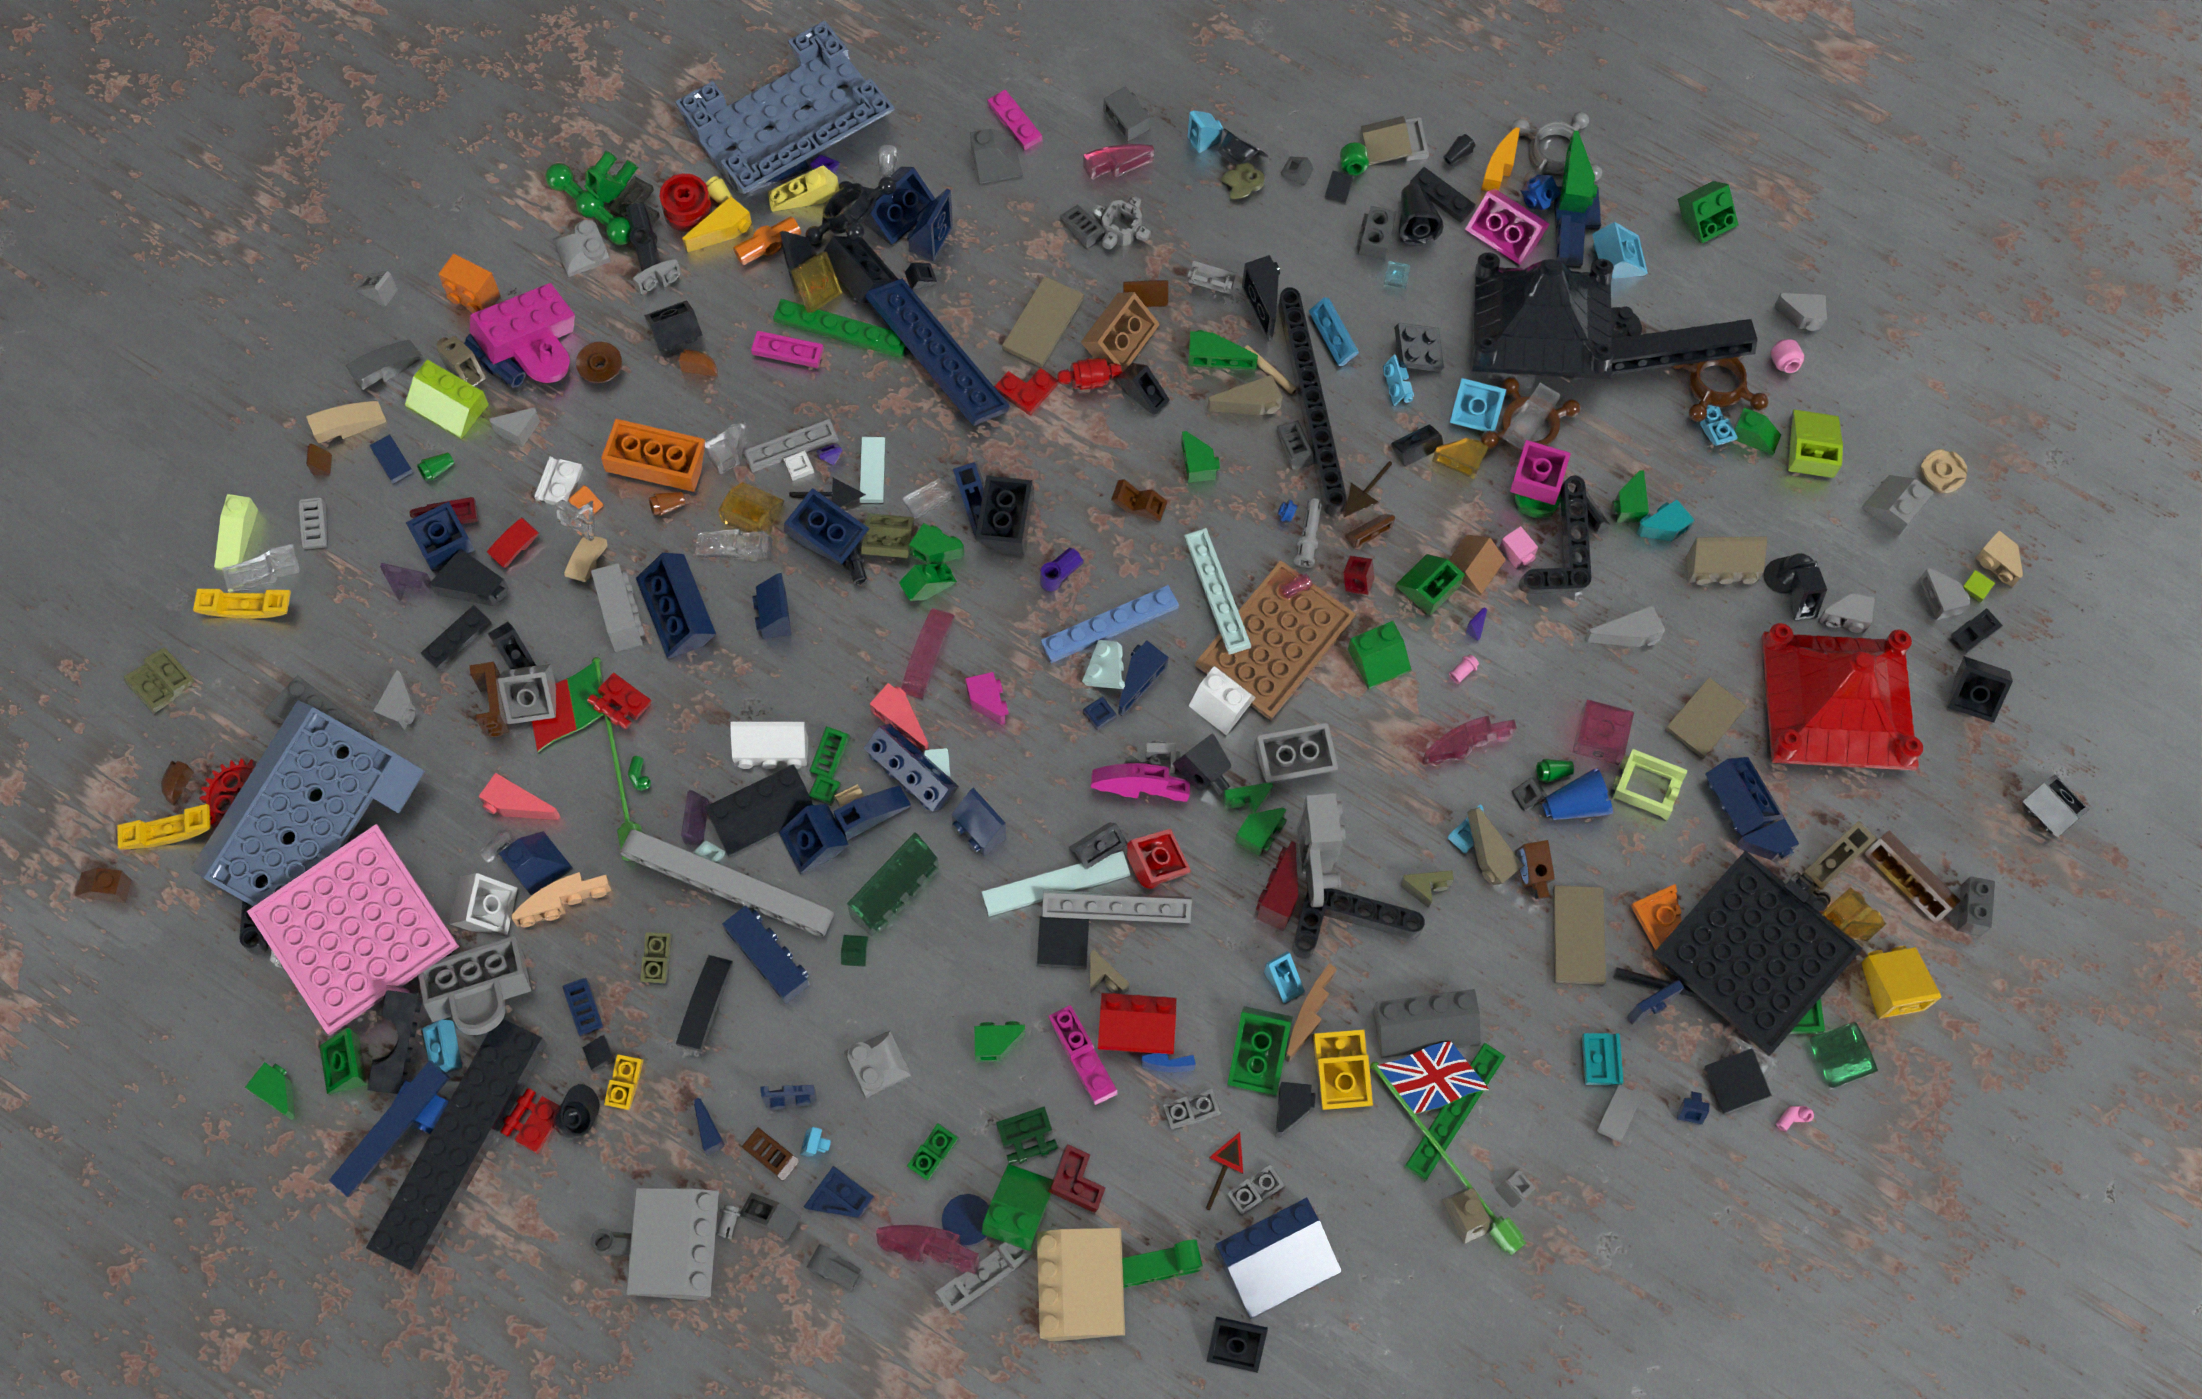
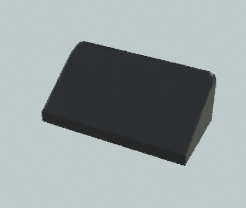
M1430 424L1391 443L1392 448L1405 466L1444 447L1442 434Z
M1575 487V490H1574L1573 493H1577V491H1578L1577 487ZM1586 490L1588 522L1593 530L1598 533L1608 528L1610 523Z

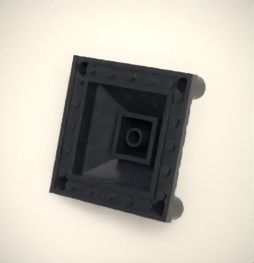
M1487 252L1478 257L1475 269L1473 372L1611 380L1614 349L1611 347V279L1614 267L1609 260L1597 259L1592 262L1590 272L1571 271L1562 262L1554 259L1542 260L1522 269L1499 267L1500 258L1494 253Z

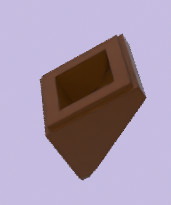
M309 444L306 462L309 470L313 475H329L331 472V453L314 444Z

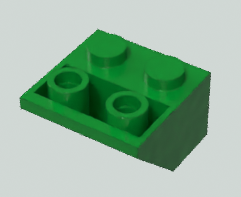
M1712 181L1677 199L1682 219L1700 243H1704L1739 225L1729 184Z
M1426 554L1395 586L1431 616L1461 586L1465 574L1448 559Z

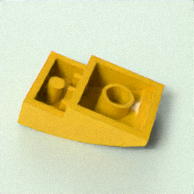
M1352 1030L1312 1034L1322 1110L1373 1106L1365 1031Z

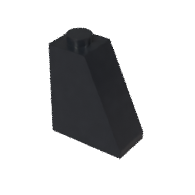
M462 549L452 557L429 583L434 593L438 596L494 606L497 601H501L509 589L501 576Z

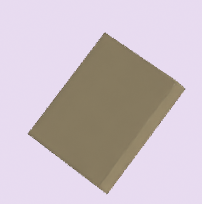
M1404 116L1361 126L1365 147L1368 150L1369 165L1412 155Z

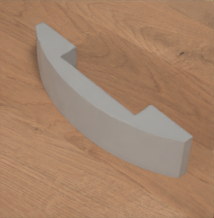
M1004 1242L998 1246L997 1250L958 1278L955 1277L937 1290L935 1294L948 1312L952 1314L1005 1278L1031 1257L1034 1252L1032 1249L1027 1251Z

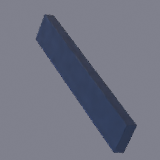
M428 1061L329 1181L346 1197H351L451 1077L433 1061Z

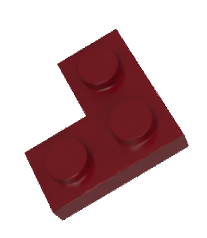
M1067 1144L1063 1150L1048 1192L1095 1213L1099 1208L1106 1187L1083 1177L1090 1154Z

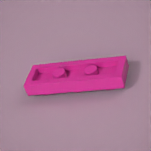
M1006 89L987 100V105L1024 151L1042 141V134Z
M762 331L756 332L751 348L752 355L814 368L819 367L824 350L823 344Z

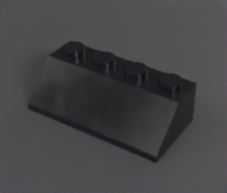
M793 764L705 806V809L728 857L778 834L806 806H811L813 803Z

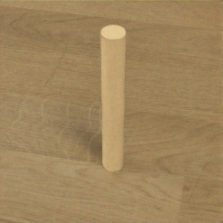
M1249 345L1245 347V349L1258 355L1257 365L1268 375H1272L1274 380L1289 394L1293 395L1297 391V388L1255 350Z

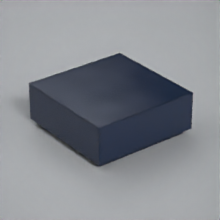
M1103 696L1083 709V713L1097 730L1117 716Z

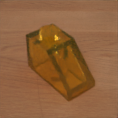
M1464 438L1437 447L1432 461L1475 479L1485 458L1488 446L1479 440Z

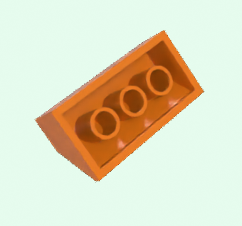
M615 419L601 459L605 472L695 492L702 470L705 439Z

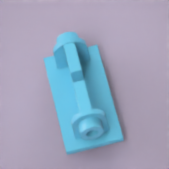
M1393 355L1383 365V372L1387 380L1393 406H1396L1401 400H1404L1405 403L1413 401L1414 392L1411 383L1403 381L1409 378L1407 369L1400 367L1399 359H1397L1396 355Z

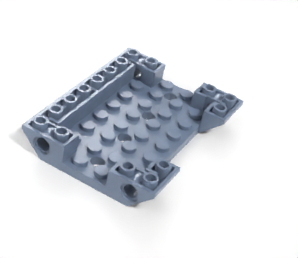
M825 20L788 40L800 67L729 106L726 105L723 93L713 81L675 101L691 134L735 192L747 193L895 111V107L871 78L866 81L851 63L847 47ZM841 85L848 86V88L845 90L838 89V87ZM805 105L811 106L809 110L801 109ZM766 126L774 127L771 131L763 130ZM730 146L736 147V150L732 152L726 151Z
M297 700L190 870L254 907L343 847L373 799L399 814L425 771L318 709ZM343 746L348 747L349 755L344 759H339L337 757V750ZM314 789H321L322 798L317 802H312L310 800V793ZM287 832H294V842L290 845H285L283 843V836ZM260 875H266L268 878V883L263 888H257L255 883Z

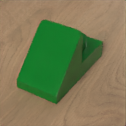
M1262 783L1224 790V806L1240 808L1249 803L1251 814L1258 813L1271 795L1273 784Z

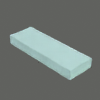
M862 437L860 491L866 495L860 498V503H884L885 437Z

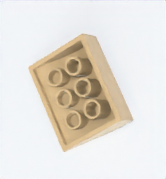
M1058 1229L1037 1232L1040 1338L1053 1342L1125 1335L1121 1229Z

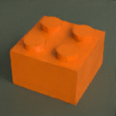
M454 253L438 274L447 298L454 304L460 303L466 306L472 313L495 305L501 296L492 272Z

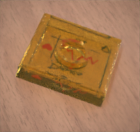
M827 252L817 254L791 271L807 313L816 311L842 294Z

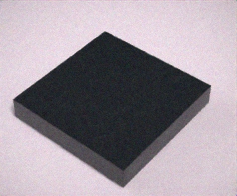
M1040 916L1037 966L1087 969L1089 919Z
M1753 1048L1705 1065L1724 1114L1773 1097Z

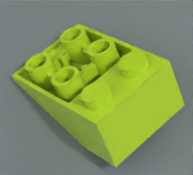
M1793 409L1788 471L1834 478L1842 466L1843 456L1839 416Z

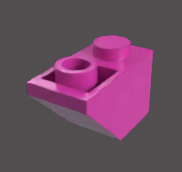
M994 672L965 678L971 708L1000 725L1005 724V715L1009 714L1006 701H1001L1000 693H1003L1000 679H995Z

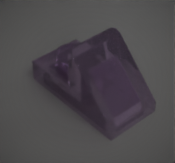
M385 563L380 565L399 602L402 599L406 586L414 591H420L421 589L429 591L431 587L429 584L431 580L425 572Z

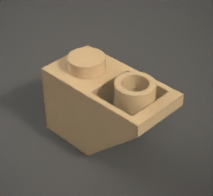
M1998 531L1975 557L1984 568L1992 571L2003 583L2008 584L2012 588L2023 576L2019 547L2001 531Z

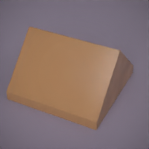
M1466 535L1449 558V561L1465 574L1462 585L1481 596L1506 559L1490 537Z

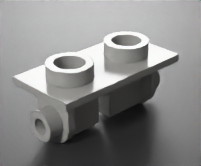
M1193 260L1192 267L1188 273V282L1231 294L1236 272Z

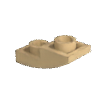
M585 534L567 564L564 572L565 577L586 582L592 575L591 570L597 569L596 560L607 548V539Z

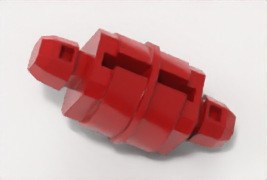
M1086 358L1085 360H1077L1072 363L1070 371L1066 369L1058 372L1057 378L1058 383L1062 385L1072 382L1073 389L1093 390L1094 388L1107 385L1109 377L1111 379L1117 378L1122 373L1121 365L1117 363L1107 366L1105 358Z

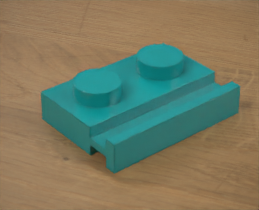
M1583 1033L1582 1047L1585 1085H1622L1624 1081L1620 1033Z

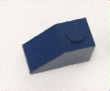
M1784 818L1743 836L1736 845L1741 850H1746L1749 853L1772 861L1779 857L1781 860L1792 856L1794 854L1793 850L1799 845V842Z

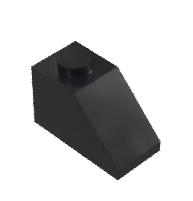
M1131 363L1117 377L1127 394L1153 415L1170 401L1148 365Z
M1805 567L1795 571L1791 583L1794 620L1817 618L1827 592L1820 568Z
M509 621L487 633L510 670L537 666Z
M1281 1082L1279 1086L1275 1137L1281 1138L1308 1115L1310 1108L1315 1107L1316 1093H1311L1312 1085Z

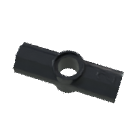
M642 202L628 205L626 212L631 228L630 240L636 247L641 271H644L653 265L661 263L656 246L658 241L657 235L652 230L646 204ZM646 233V240L642 243L641 238Z

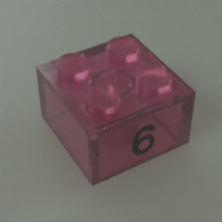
M1587 699L1581 711L1572 753L1619 765L1625 756L1634 712Z

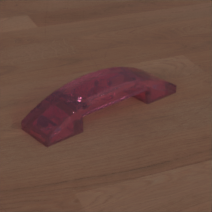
M934 608L931 609L921 629L903 679L901 689L906 695L923 700L931 680V673L943 641L948 636L955 615Z

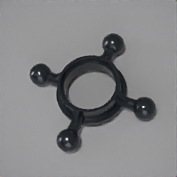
M883 177L875 189L863 187L859 183L841 182L839 184L840 190L824 206L822 225L819 227H809L806 230L805 237L809 239L811 244H817L823 239V234L831 230L835 234L846 232L847 237L853 241L860 240L864 235V228L861 223L874 209L878 197L883 194L890 195L895 191L896 183L894 179ZM856 201L849 209L841 213L849 204Z

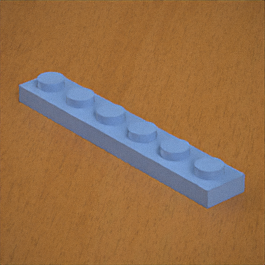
M1169 585L1044 638L1041 640V645L1050 663H1053L1097 644L1098 640L1109 639L1178 609L1179 604Z

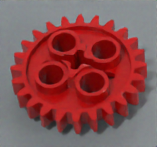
M241 758L239 765L230 760L229 768L221 764L222 771L220 773L212 771L215 776L214 779H205L209 787H201V790L206 795L199 797V799L209 805L210 825L213 828L218 826L227 810L221 811L222 806L226 803H230L231 806L254 770L256 762L253 759L246 764L244 759ZM238 780L235 787L228 788L232 781ZM222 792H225V793H228L229 795H220V794H221Z

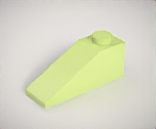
M227 494L220 517L214 566L217 570L239 573L258 513V508L250 497Z

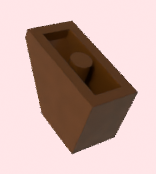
M91 869L81 872L75 896L78 898L126 903L132 880L120 870Z

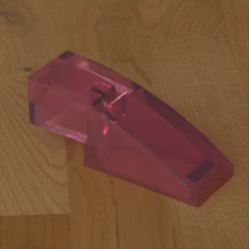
M1122 144L1096 149L1083 155V167L1091 180L1110 171L1116 178L1154 161L1153 145Z

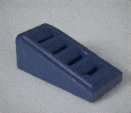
M587 978L563 985V991L579 1036L604 1028ZM585 989L584 992L572 996L573 993ZM588 998L589 1001L575 1006V1002ZM589 1008L592 1009L591 1012L578 1016V1012ZM593 1017L595 1018L594 1022L585 1024L583 1026L581 1025L582 1021H585Z
M697 1098L694 1100V1107L702 1148L705 1154L709 1156L724 1148L725 1144L701 1098Z

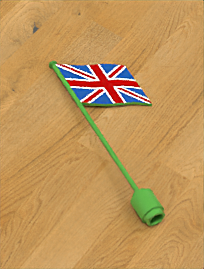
M1443 1042L1431 1045L1403 1059L1378 1065V1062H1372L1370 1069L1376 1071L1467 1188H1473L1416 1115L1441 1108L1466 1095L1490 1090L1452 1042ZM1477 1193L1486 1213L1493 1220L1490 1224L1492 1230L1489 1233L1504 1252L1507 1251L1510 1256L1527 1244L1523 1239L1525 1236L1510 1217L1504 1219L1503 1216L1497 1218Z

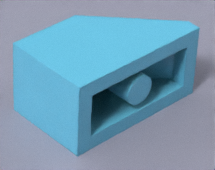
M1194 110L1189 113L1187 138L1198 153L1221 142L1223 127L1219 120H1215L1211 113Z

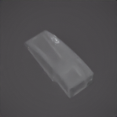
M1539 383L1502 439L1523 450L1525 441H1530L1558 402L1560 394Z

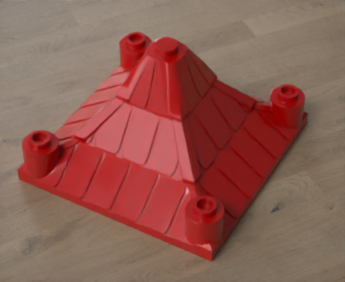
M1783 623L1773 625L1769 632L1764 631L1762 634L1772 763L1916 771L1919 767L1918 758L1922 754L1924 747L1914 734L1906 652L1912 645L1911 636L1900 629L1892 631L1887 639L1793 635L1792 629Z

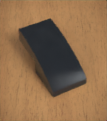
M1986 608L1971 621L1969 620L1953 632L1951 636L1967 653L1997 632L2003 625Z

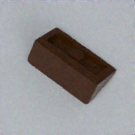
M1168 280L1123 282V293L1135 292L1146 307L1168 306Z
M1390 514L1380 515L1347 533L1345 536L1353 549L1392 529L1395 516Z

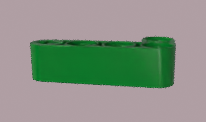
M1197 1239L1176 1243L1172 1248L1122 1258L1123 1288L1201 1271L1203 1264Z

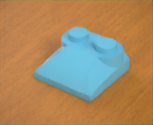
M1462 378L1450 423L1484 432H1495L1506 389Z

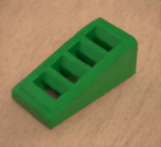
M826 726L809 772L833 779L850 735ZM830 736L841 740L840 744L829 741ZM826 745L838 749L837 752L834 753L826 750ZM822 754L833 757V762L822 759ZM819 763H822L831 768L830 771H827L817 766Z

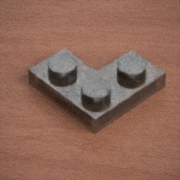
M634 176L609 208L610 213L617 217L628 219L626 212L628 205L645 203L654 191L653 185ZM647 206L651 226L653 227L660 214L655 209Z

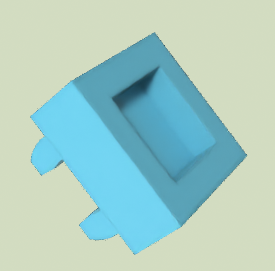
M811 1127L806 1130L800 1155L811 1157L816 1155L817 1151L823 1153L829 1151L831 1141L820 1138L822 1129Z

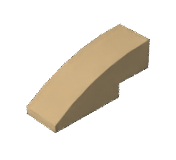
M378 401L342 405L306 416L318 444L339 435L345 439L387 422Z

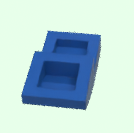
M1153 1053L1144 1055L1141 1058L1142 1067L1160 1072H1187L1195 1070L1196 1066L1194 1055L1169 1060L1167 1054Z

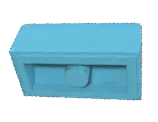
M442 1019L423 1027L422 1031L428 1061H433L445 1073L462 1068L454 1022Z

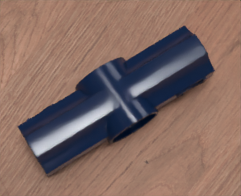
M471 333L466 337L464 344L473 352L474 356L491 375L496 374L511 388L519 387L526 377L525 371L511 361L510 358L493 365Z

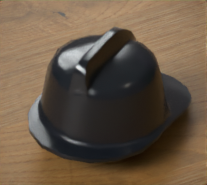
M1223 129L1226 136L1218 152L1230 163L1237 165L1245 164L1256 154L1266 158L1269 157L1262 150L1240 140L1227 129Z
M1803 553L1777 558L1765 567L1763 573L1764 581L1773 591L1789 593L1792 592L1791 583L1795 571L1805 567H1817L1818 563L1809 555Z

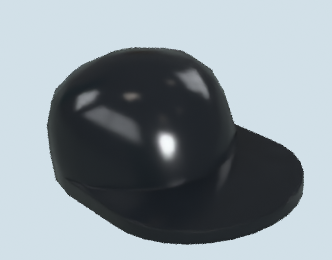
M584 1084L575 1085L568 1090L562 1104L555 1110L552 1118L554 1128L561 1136L568 1139H576L589 1132L600 1108L599 1099L595 1091Z

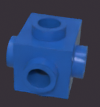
M1536 175L1528 180L1527 185L1520 190L1525 204L1530 209L1540 210L1550 207L1551 202L1561 194L1552 175Z

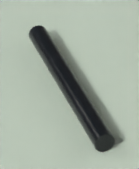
M1616 967L1614 977L1661 990L1673 983ZM1683 985L1684 989L1679 993L1680 995L1704 1001L1688 986Z

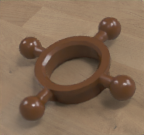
M1745 356L1671 366L1677 370L1684 368L1691 372L1689 378L1690 388L1693 394L1700 400L1699 404H1694L1689 409L1691 420L1695 422L1703 421L1707 416L1706 408L1708 405L1728 407L1736 404L1742 398L1749 401L1751 407L1756 411H1762L1767 408L1769 404L1768 397L1764 393L1753 394L1747 388L1746 369L1738 360ZM1714 365L1726 367L1736 375L1739 386L1731 392L1714 391L1702 382L1700 372Z
M1512 377L1506 378L1502 382L1501 388L1506 389L1505 394L1511 396L1513 402L1508 405L1502 419L1503 430L1484 432L1481 436V444L1487 449H1492L1498 445L1499 441L1507 440L1512 447L1522 451L1526 440L1521 439L1514 433L1511 427V418L1520 411L1531 410L1543 415L1548 421L1550 428L1549 434L1545 438L1532 442L1548 446L1558 435L1560 418L1563 416L1576 417L1580 413L1581 406L1578 401L1569 399L1561 408L1555 410L1550 403L1541 398L1521 397L1518 392L1519 382Z

